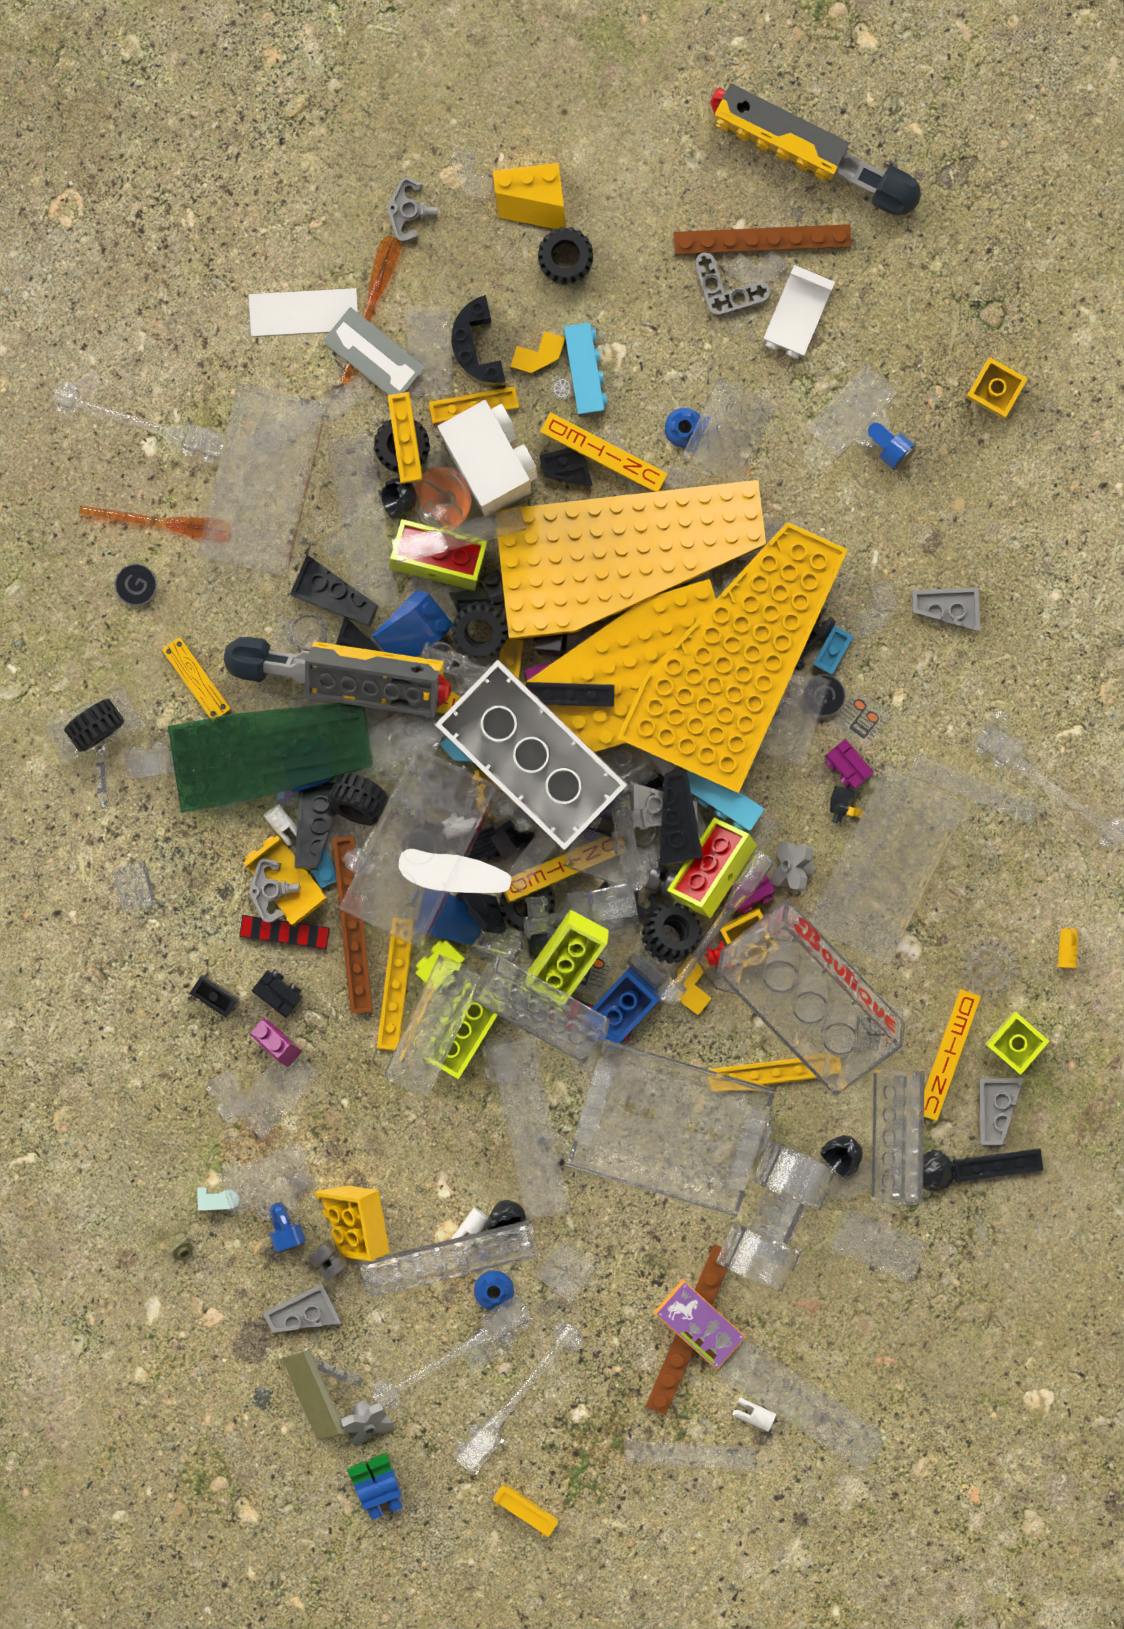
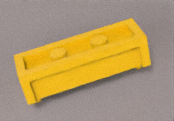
M504 1482L494 1496L493 1501L496 1502L494 1506L497 1507L500 1504L542 1532L541 1537L544 1534L549 1537L558 1524L556 1517Z

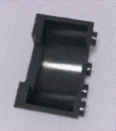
M484 295L469 302L456 317L451 334L452 349L458 366L468 378L485 387L503 388L506 387V381L501 360L479 365L470 328L492 323L487 298Z

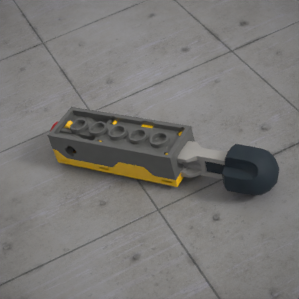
M730 83L726 91L716 88L710 100V105L714 112L713 122L717 123V128L725 132L731 130L736 133L735 136L745 142L749 139L756 143L755 146L765 152L768 149L775 152V156L780 160L787 162L789 159L795 162V167L800 170L807 171L809 169L815 172L814 176L820 180L826 181L829 179L832 181L833 177L836 176L873 194V206L887 213L897 216L906 215L919 204L921 197L920 186L917 180L910 174L894 166L888 167L887 171L883 172L846 153L850 142ZM742 108L747 109V111H744L743 113H740L738 110H741Z
M253 637L237 638L226 647L224 653L225 667L234 677L261 682L265 679L267 673L290 676L298 683L305 684V698L435 718L439 706L448 701L451 694V684L443 678L444 661L315 641L310 651H303L296 655L270 651V644L265 639Z

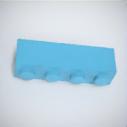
M590 322L564 326L578 416L604 412V406H608L606 392H601L600 384H604L603 372L598 371L597 363L601 362L599 349H594L593 341L597 340L595 327L591 328Z
M688 771L691 793L698 797L696 801L705 808L708 805L716 809L714 812L716 815L724 820L729 817L735 821L733 826L741 831H745V829L750 831L762 814L763 807L740 792H734Z

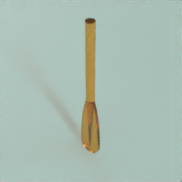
M386 236L380 241L369 282L368 300L362 315L369 322L376 301L386 287L401 251V243L394 236ZM348 361L340 380L349 384L354 366Z
M80 505L79 514L167 527L184 535L210 541L226 542L232 535V527L225 520L198 517H174L167 519Z

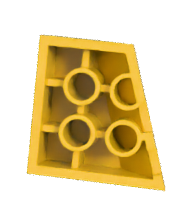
M559 163L493 171L498 218L556 230L560 229V227L566 228Z
M342 1186L314 1192L316 1198H321L325 1209L322 1212L324 1217L329 1218L333 1227L331 1234L340 1254L347 1258L373 1261L390 1253L379 1190Z

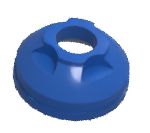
M679 408L667 417L665 434L673 445L680 448H689L696 445L703 437L705 430L704 421L695 410ZM683 420L691 423L692 428L688 433H682L678 429V424Z
M496 1270L488 1271L477 1279L474 1295L479 1305L483 1308L498 1311L504 1309L511 1302L514 1295V1286L511 1279L505 1273ZM490 1286H497L500 1289L501 1293L498 1298L493 1299L488 1296L487 1290Z

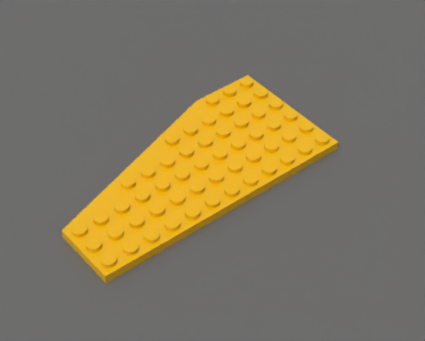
M758 480L500 509L496 511L495 518L509 640L578 632L590 624L622 612L676 585L679 586L708 573L709 570L763 548L766 545Z
M787 522L643 678L617 739L739 793L848 549Z
M710 579L654 595L636 604L526 682L614 685V707L546 706L594 752L626 743L617 739V736L643 678L716 600Z

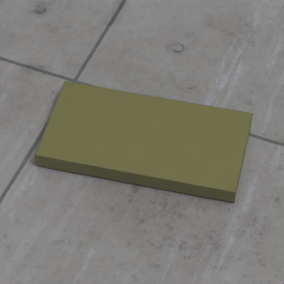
M307 1350L282 1358L316 1438L322 1439L344 1432L341 1420L311 1351Z

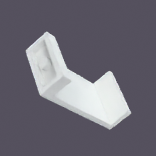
M794 265L763 338V341L767 342L765 346L778 351V348L786 350V355L798 359L799 356L803 358L835 282Z

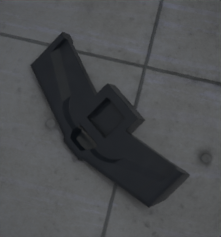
M498 569L479 577L481 587L475 588V591L449 592V597L458 613L466 605H472L478 601L479 603H483V601L488 602V605L491 606L492 604L498 606L505 603L502 575Z

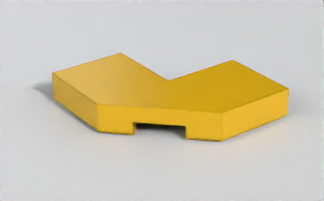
M544 331L538 352L516 346L510 367L532 374L559 360L565 337Z
M690 954L677 970L680 1000L685 1006L699 1015L712 999L695 985L708 967Z

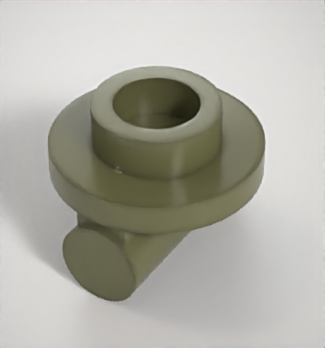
M184 1236L168 1251L175 1260H184L191 1255L193 1246L189 1239Z

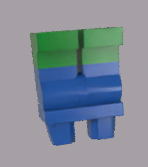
M388 1452L370 1458L368 1463L365 1460L347 1468L362 1507L368 1511L372 1520L384 1515L380 1506L382 1503L388 1502L391 1512L403 1507L400 1497L402 1491Z

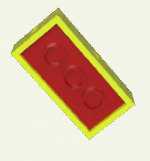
M401 519L390 558L389 569L475 591L486 552L487 541Z
M713 818L700 838L703 857L686 860L667 889L676 902L710 919L757 847V844L748 833L716 818Z

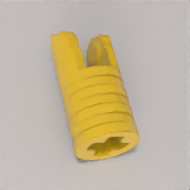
M1075 928L1061 929L1057 967L1077 968L1078 930Z

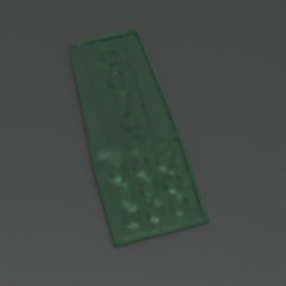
M344 703L236 713L168 726L181 813L246 802L373 766L365 707Z

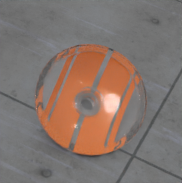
M432 468L422 475L423 480L418 481L416 484L417 502L414 506L416 514L423 525L449 532L455 531L466 521L471 509L469 486L464 477L452 468Z

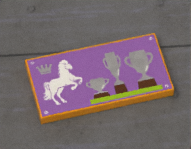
M683 1279L653 1312L716 1370L746 1337Z

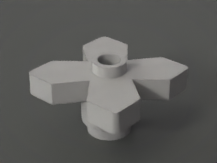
M780 841L777 856L781 865L773 871L771 884L786 887L789 884V887L792 889L805 891L807 878L813 875L815 868L814 863L811 861L813 847L798 845L795 848L792 843Z
M368 1401L358 1402L353 1406L352 1415L341 1419L342 1426L345 1432L349 1433L354 1446L366 1442L370 1435L374 1433L384 1434L395 1429L382 1403L372 1406Z

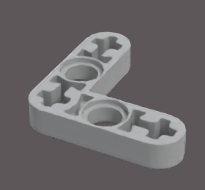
M701 253L697 256L695 267L708 309L713 315L719 316L763 303L769 298L770 288L764 282H756L725 292L714 257L710 253ZM703 257L706 260H711L708 268L710 272L714 270L715 274H708L702 277L701 273H706L705 267L699 265ZM707 279H716L718 287L715 290H708L705 286ZM757 287H761L762 290H766V292L763 294V298H760L759 295L752 296L753 301L749 302V295L746 291L747 289H750V294L756 292ZM734 294H744L745 302L742 305L735 304L733 302ZM729 295V303L733 308L728 309V304L723 305L721 311H718L717 308H712L716 299L719 302H725V296Z

